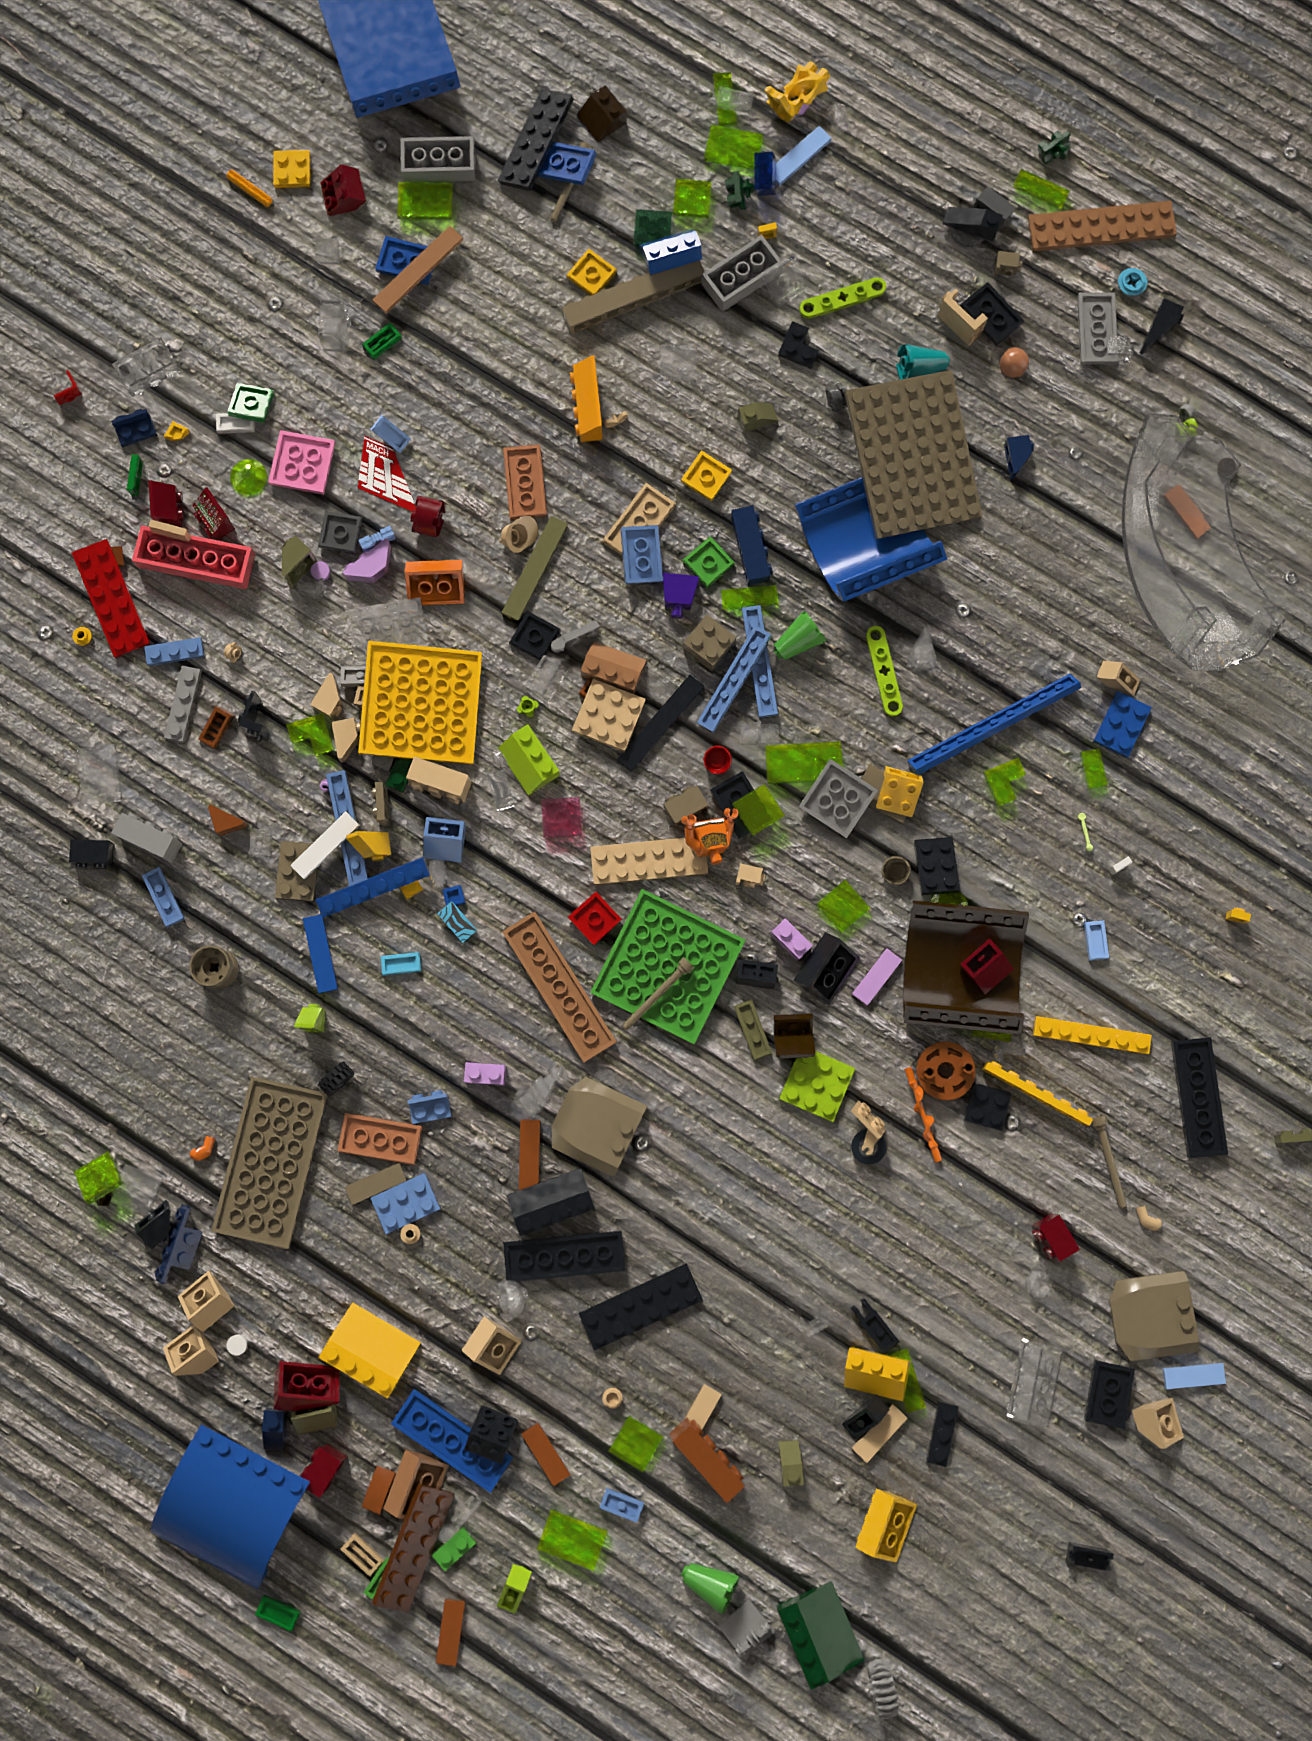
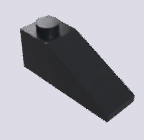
M948 207L942 224L994 242L1003 215L987 209Z
M1165 298L1162 300L1140 349V354H1144L1169 334L1176 324L1180 325L1184 314H1181L1184 306Z

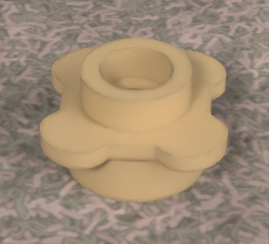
M237 642L229 643L224 649V656L230 659L231 663H235L241 655L242 647L238 646Z

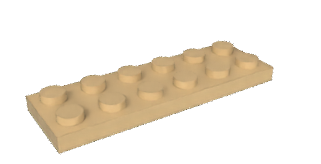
M685 838L590 847L594 885L708 874L707 856L698 857L696 852L686 844Z

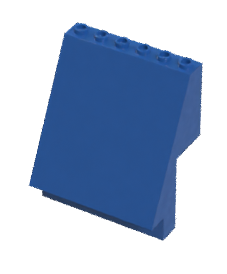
M318 0L323 21L335 51L343 82L356 118L461 88L457 70L433 0Z

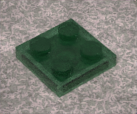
M636 209L633 246L640 247L641 244L671 236L672 212Z

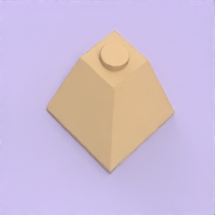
M195 1325L163 1347L174 1376L203 1374L219 1362L213 1346L204 1333Z
M1173 1398L1145 1404L1132 1410L1133 1419L1138 1431L1159 1448L1165 1449L1184 1438Z

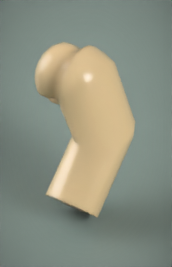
M1146 1206L1136 1208L1143 1227L1152 1231H1157L1162 1227V1221L1159 1218L1155 1219L1148 1216Z

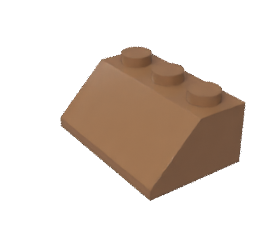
M593 642L582 665L581 677L595 679L635 694L647 660Z
M405 1450L383 1509L396 1518L405 1519L418 1483L440 1489L449 1464L419 1452Z

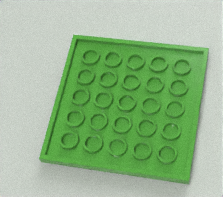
M641 889L590 993L633 1014L678 969V962L684 957L694 969L686 975L683 974L640 1018L695 1044L746 940Z

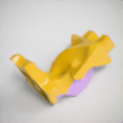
M811 61L805 67L797 65L793 79L783 87L785 90L784 94L776 91L771 86L765 89L769 99L766 102L767 105L773 109L778 117L788 123L796 115H803L813 99L818 94L828 90L826 82L831 77L828 70L822 68L816 74L818 68ZM796 96L798 97L797 100H795V101H790L791 98L796 97Z

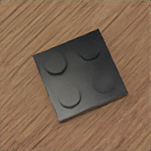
M973 1083L963 1121L1003 1131L1012 1093Z

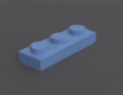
M201 637L144 646L148 666L205 657Z
M158 867L143 874L142 877L165 926L168 928L184 920L182 911L162 869Z

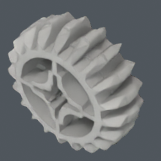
M886 1659L871 1661L868 1664V1675L875 1709L880 1719H890L897 1716L899 1712L891 1668Z

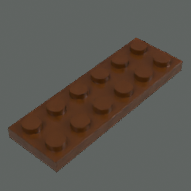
M418 1483L372 1600L375 1606L409 1612L454 1493Z

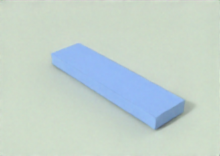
M818 126L767 171V175L778 186L782 185L831 142V137Z

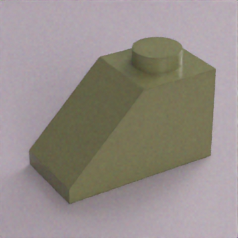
M754 402L738 408L737 417L743 433L778 422L773 405L770 403Z
M799 1440L779 1441L783 1486L804 1485Z

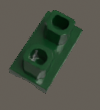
M1056 131L1052 134L1050 143L1043 140L1038 144V152L1042 155V162L1045 165L1053 159L1060 158L1065 160L1068 157V151L1071 147L1069 141L1070 132L1066 131L1062 134Z
M735 171L733 172V177L725 180L727 191L735 190V194L727 196V203L730 208L739 206L741 210H745V196L746 198L751 197V193L755 191V185L749 183V179H745L743 182V178L739 177V172Z

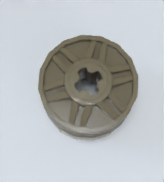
M212 945L203 946L196 950L189 963L192 978L197 983L214 989H223L231 985L239 972L236 957L231 952ZM216 965H219V966H218V970H219L218 972L215 971V970H216V967H215Z

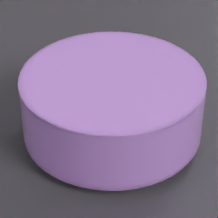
M316 562L311 567V574L315 580L322 582L329 578L330 568L324 562Z

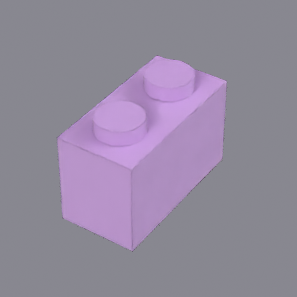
M786 918L770 934L796 961L813 946Z
M465 1062V1083L505 1086V1065Z

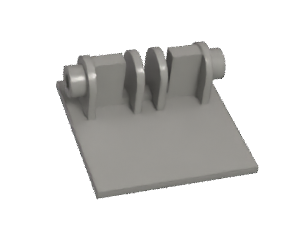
M749 1599L718 1625L719 1629L735 1647L738 1655L742 1656L743 1659L775 1633Z

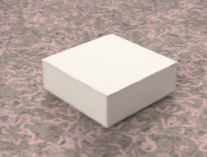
M1128 856L1108 870L1111 875H1114L1132 864V861Z

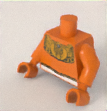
M729 808L724 810L727 820L718 818L696 822V816L689 814V821L687 816H683L681 819L682 823L686 825L684 828L686 844L696 852L698 857L709 856L712 865L723 861L721 853L730 845L734 821L732 820L738 816V810L733 808L731 816Z

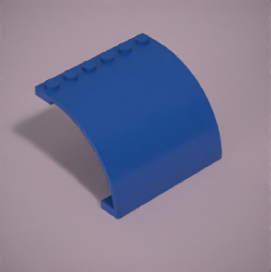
M863 477L794 504L813 557L826 582L843 602L947 560L942 541L932 543L924 530L876 540Z
M200 1425L161 1498L152 1521L151 1533L258 1590L268 1572L266 1567L275 1547L310 1481Z

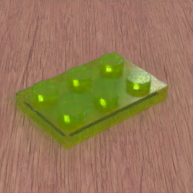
M710 125L704 161L757 170L764 134Z
M398 182L397 218L399 220H452L453 183Z
M551 1508L537 1550L594 1571L608 1530Z

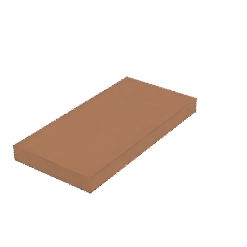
M540 444L503 448L510 520H517L523 516H531L532 518L547 517Z
M345 1113L337 1152L415 1165L423 1126Z

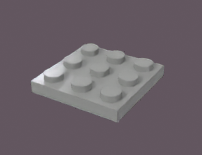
M829 759L798 807L847 838L878 790Z

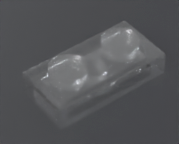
M719 86L715 106L750 114L754 94Z

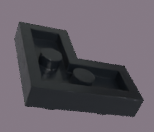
M792 321L778 356L812 369L819 350L803 344L809 328Z

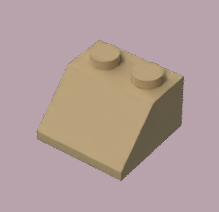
M207 1271L178 1296L188 1320L202 1332L234 1307L229 1294L210 1271Z
M484 1316L462 1351L474 1362L500 1375L522 1340Z

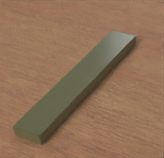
M553 516L550 517L501 612L502 615L519 622L568 527V523Z

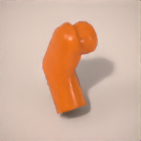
M206 1136L202 1147L191 1150V1159L201 1161L209 1157L212 1153L215 1138Z

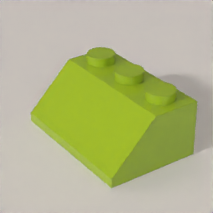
M528 724L514 732L497 748L528 796L560 776L559 769Z

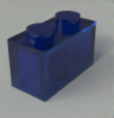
M773 152L755 153V192L758 196L776 195V157Z

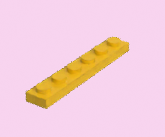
M1039 1016L1035 1017L1033 1036L1147 1055L1150 1053L1152 1035Z
M994 1061L985 1063L982 1071L1081 1125L1090 1126L1093 1119L1088 1116V1112L1080 1108L1078 1110L1072 1108V1104L1064 1099L1057 1100L1054 1098L1053 1093L1045 1089L1043 1091L1037 1089V1085L1029 1080L1024 1082L1019 1079L1020 1076L1010 1070L1009 1072L1002 1070V1066Z

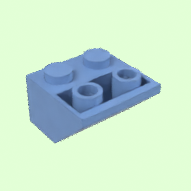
M426 817L423 837V858L462 863L466 832L465 822Z

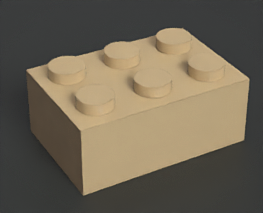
M415 756L406 776L413 790L418 792L425 790L430 792L431 796L438 799L441 796L448 798V802L456 805L465 803L472 784L467 774Z

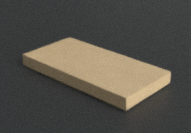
M645 483L605 536L603 543L622 555L621 527L658 525L659 529L675 508L676 503Z

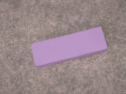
M886 948L853 991L852 995L867 1006L902 959Z

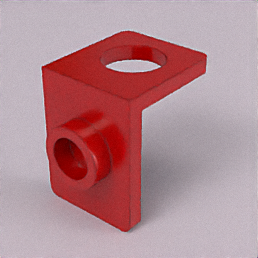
M66 370V373L73 386L54 395L59 405L71 402L76 397L82 395L69 370Z

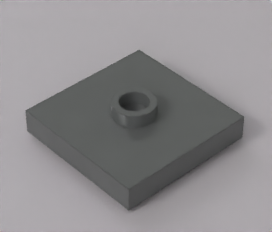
M325 511L318 547L320 549L356 554L362 517Z

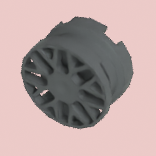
M837 383L835 387L829 386L825 389L828 404L830 407L833 406V412L839 411L840 408H847L844 393L846 390L842 383Z

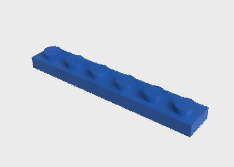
M421 857L317 898L316 903L324 918L430 876V872L424 858Z

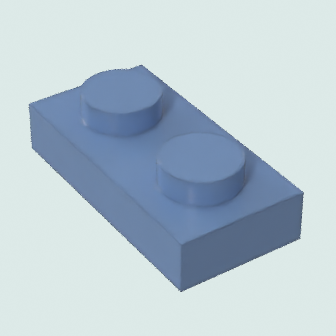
M606 1487L599 1508L637 1523L644 1502Z

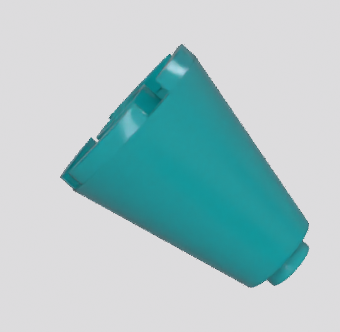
M905 344L901 345L898 349L897 357H900V363L896 364L899 379L902 380L944 371L949 366L950 358L945 351Z

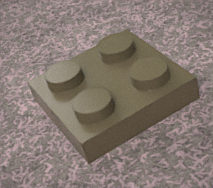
M375 782V788H372L373 800L376 802V807H373V815L382 827H390L388 789L383 782Z

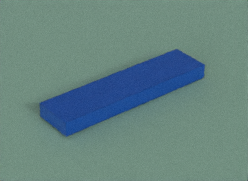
M320 914L303 918L318 993L338 990L323 916Z

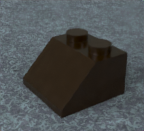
M606 85L592 93L577 113L579 120L597 142H600L627 124V111Z

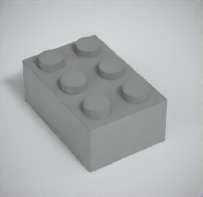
M130 812L128 815L121 813L111 832L120 840L170 864L173 863L182 846V843L178 841L179 837L174 835V833L166 829L161 831L162 829L157 827V825L149 821L145 822Z

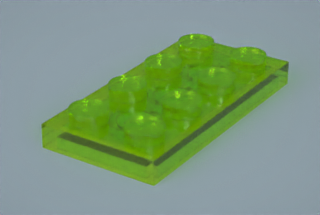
M841 741L765 745L767 784L814 782L829 759L843 767Z

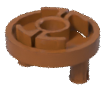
M938 1042L927 1047L919 1056L916 1063V1078L923 1091L930 1097L943 1101L953 1100L963 1096L971 1088L975 1079V1064L969 1052L962 1046L953 1042ZM941 1064H947L952 1069V1074L948 1079L941 1078L938 1074V1068Z

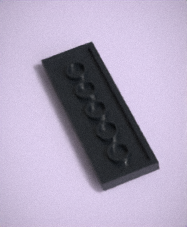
M546 89L540 90L498 178L500 185L531 191L574 101L572 94Z
M1208 1037L1171 1041L1187 1158L1228 1154L1212 1039Z
M622 1231L503 1242L506 1283L625 1271Z
M687 1263L578 1314L595 1351L692 1306L703 1299Z

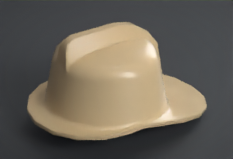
M531 516L520 517L502 529L499 542L512 552L519 553L536 541L539 530L538 524Z

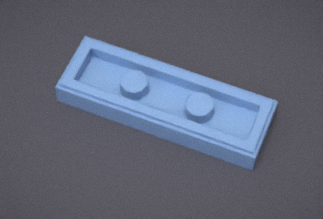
M1223 1363L1162 1368L1165 1389L1226 1384Z

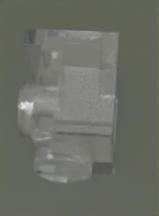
M256 829V833L251 832L248 855L252 858H271L273 836L268 833V830ZM259 839L263 840L261 845H257Z

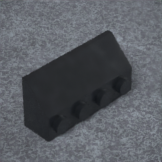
M581 1168L507 1194L512 1216L520 1236L595 1209Z

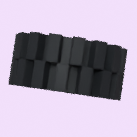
M343 1061L331 1069L321 1079L318 1086L330 1097L336 1091H339L353 1077L355 1072Z

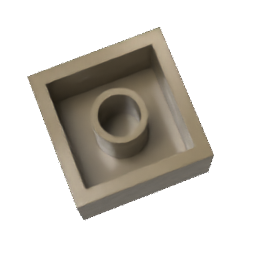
M706 615L683 642V649L709 670L713 671L736 643V636L709 615Z

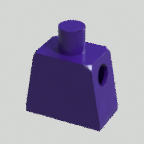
M663 573L664 606L672 608V618H682L683 609L691 610L699 576Z

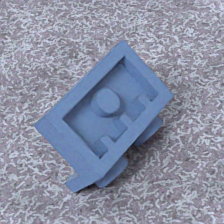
M442 1090L431 1092V1096L424 1097L423 1094L413 1095L411 1100H407L410 1107L412 1124L452 1117L448 1094L443 1093Z

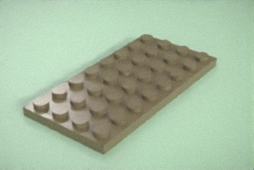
M251 1076L211 1232L290 1249L328 1097L325 1093Z

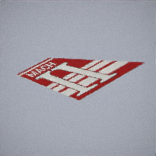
M364 435L358 488L409 511H416V506L393 448Z

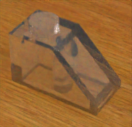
M929 628L923 630L906 658L907 665L912 669V673L934 669L937 665Z

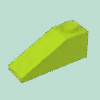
M308 1004V1007H302L294 1028L303 1032L324 1033L325 1009L320 1008V1004Z

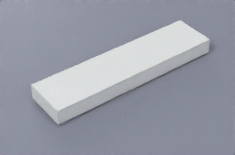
M345 811L290 866L303 879H306L346 840V835L353 833L360 825Z

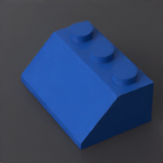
M692 229L640 245L650 275L702 260L701 243L696 231Z

